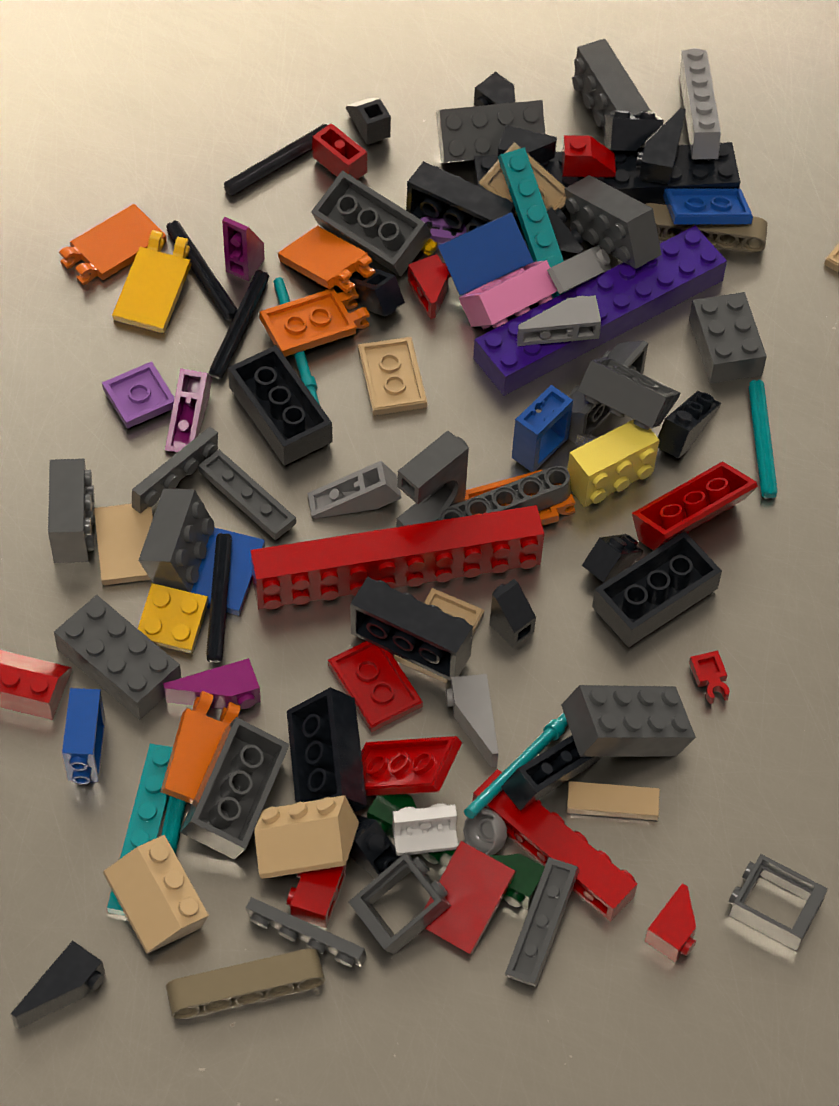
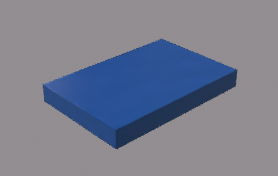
M741 189L664 190L663 198L674 224H752L753 215Z
M512 212L438 245L459 295L534 262Z
M214 527V532L210 535L206 546V556L202 559L198 570V580L194 583L191 593L208 596L207 608L210 609L216 536L219 533H228L232 536L226 613L240 616L252 583L251 550L264 548L265 540Z

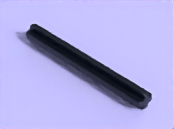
M322 124L224 182L225 191L229 195H234L312 149V136L328 125Z
M176 220L166 225L167 233L174 243L177 237L188 239L187 245L190 246V249L185 259L190 260L191 269L223 317L228 321L232 320L238 310L181 224Z
M262 270L255 272L212 362L209 371L210 376L217 379L223 378L268 282L269 274Z
M219 533L216 536L206 651L207 661L211 663H219L223 658L232 536L228 533Z

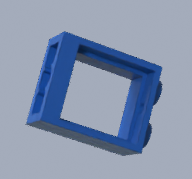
M550 385L515 419L512 458L529 471L534 472L569 438L573 399L553 385Z
M70 688L62 756L68 781H73L77 784H88L90 782H98L105 727V712L100 689Z

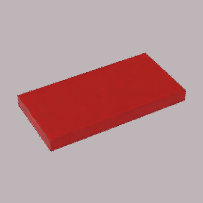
M457 736L366 742L361 751L366 796L439 792L462 745L461 740Z

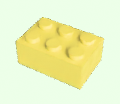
M635 419L570 452L567 470L570 474L571 491L584 508L592 503H600L606 496L615 491H623L631 483L638 479H646L654 472L659 439L650 428L647 430L633 423Z

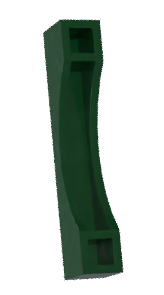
M407 794L377 795L367 811V818L377 820L386 835L394 839L392 829L393 812L405 807H414L416 809L417 807L413 798ZM456 850L421 854L430 863H439L447 867ZM520 853L489 855L517 871L503 896L504 900L511 906L522 907L528 910L545 866Z

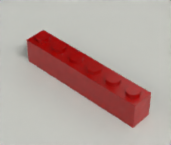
M497 769L473 792L472 802L502 773L500 770ZM502 790L483 808L496 812L507 826V836L543 866H546L549 857L577 866L579 873L572 890L610 922L635 897L637 883L634 877L628 871L620 870L616 867L605 852L597 851L588 844L586 837L582 833L573 831L565 825L560 815L555 812H549L542 806L539 799L520 811L504 790Z

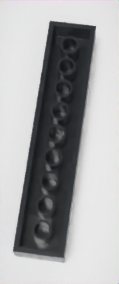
M732 142L720 143L718 159H692L690 145H679L670 185L639 179L640 168H636L638 152L644 153L645 147H639L636 151L611 150L615 153L616 176L594 177L644 204L666 205L663 198L665 189H739L740 177ZM556 152L554 159L540 164L566 188L585 178L563 176L562 152ZM498 155L474 156V185L483 187L479 181L497 162ZM566 205L561 208L563 212H569Z

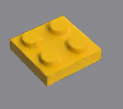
M152 583L138 630L157 646L193 654L209 602L208 596Z

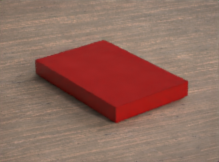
M365 641L328 659V666L345 693L355 698L356 710L371 733L423 707L422 699L391 652Z
M460 841L439 880L448 892L445 898L451 906L425 929L463 951L473 954L517 871L464 841ZM430 897L424 909L434 902L432 897Z

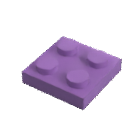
M152 361L102 382L104 392L127 429L173 409L174 396Z

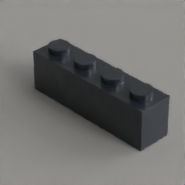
M571 735L519 767L501 788L521 811L594 765L602 757H580Z

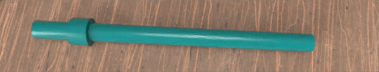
M282 277L275 278L273 283L279 304L290 302L284 279ZM305 351L295 353L294 356L301 380L319 404L316 393L318 389L315 377L311 376Z
M564 712L557 719H552L544 727V732L464 810L466 817L473 819L503 790L501 786L519 767L534 759L552 740H557L565 732L568 722Z

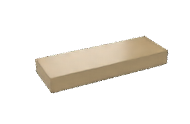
M569 781L567 813L658 820L660 788Z

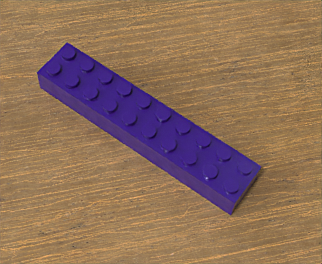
M693 226L660 243L662 255L635 269L623 262L474 340L473 359L501 394L505 396L722 282L727 260L696 226ZM596 295L601 318L599 339L517 346L519 324L568 298Z

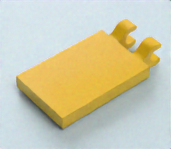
M152 230L148 247H139L112 317L115 321L164 334L191 267L190 260L185 259L189 253L190 246L187 245L188 239L177 237L173 255L162 253L161 250L165 243V239H162L163 232Z

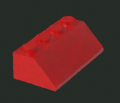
M722 461L632 512L638 541L654 551L682 532L689 533L694 528L710 521L713 517L745 500L758 487L757 482Z
M0 650V708L53 720L72 668Z

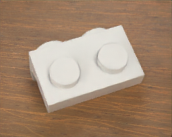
M440 803L434 804L430 808L416 809L414 807H405L399 811H394L392 829L396 855L456 850L458 841L455 805L447 806Z

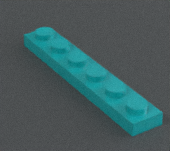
M525 147L500 154L498 160L533 261L547 260L550 268L563 262L564 260ZM557 291L551 295L555 298L561 294Z
M151 743L149 745L120 859L136 847L156 839L160 835L169 800V795L160 791L173 747ZM111 891L107 906L108 913L126 916L115 894Z

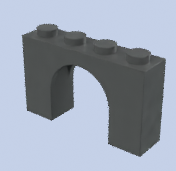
M446 431L398 470L397 487L416 503L397 518L396 527L439 521V514L442 510L465 501L469 447L462 438L454 436L450 431Z

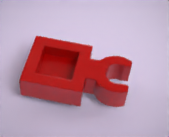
M718 650L691 656L689 664L697 686H707L706 700L708 703L712 704L714 702L715 696L713 692H720L723 695V699L728 700L730 691L729 687L724 683L728 675Z

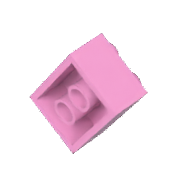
M548 261L532 262L458 297L471 327L481 326L482 329L491 326L493 328L499 327L508 322L506 317L514 314L515 316L522 315L531 310L530 305L535 303L540 305L553 299L551 294L558 290L547 271L550 268Z

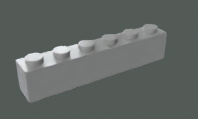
M698 48L681 50L679 77L684 109H686L685 116L692 159H718L721 130L707 50Z

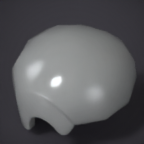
M487 808L482 809L473 819L467 818L465 820L463 828L465 843L487 855L496 854L505 845L507 826L496 812Z

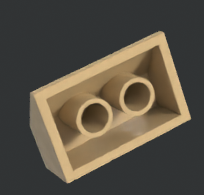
M345 795L263 809L254 830L258 869L261 879L345 866L359 825V821Z
M165 835L136 847L103 872L146 954L201 929L209 916Z

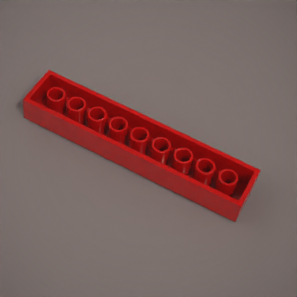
M537 505L251 550L252 580L258 610L265 608L271 610L290 604L303 605L309 601L322 599L333 600L347 595L356 596L367 577L376 581H384L394 589L403 586L416 587L423 583L435 581L447 582L453 578L460 577L473 578L479 574L491 572L503 573L516 568L529 569L536 565H541L545 534Z

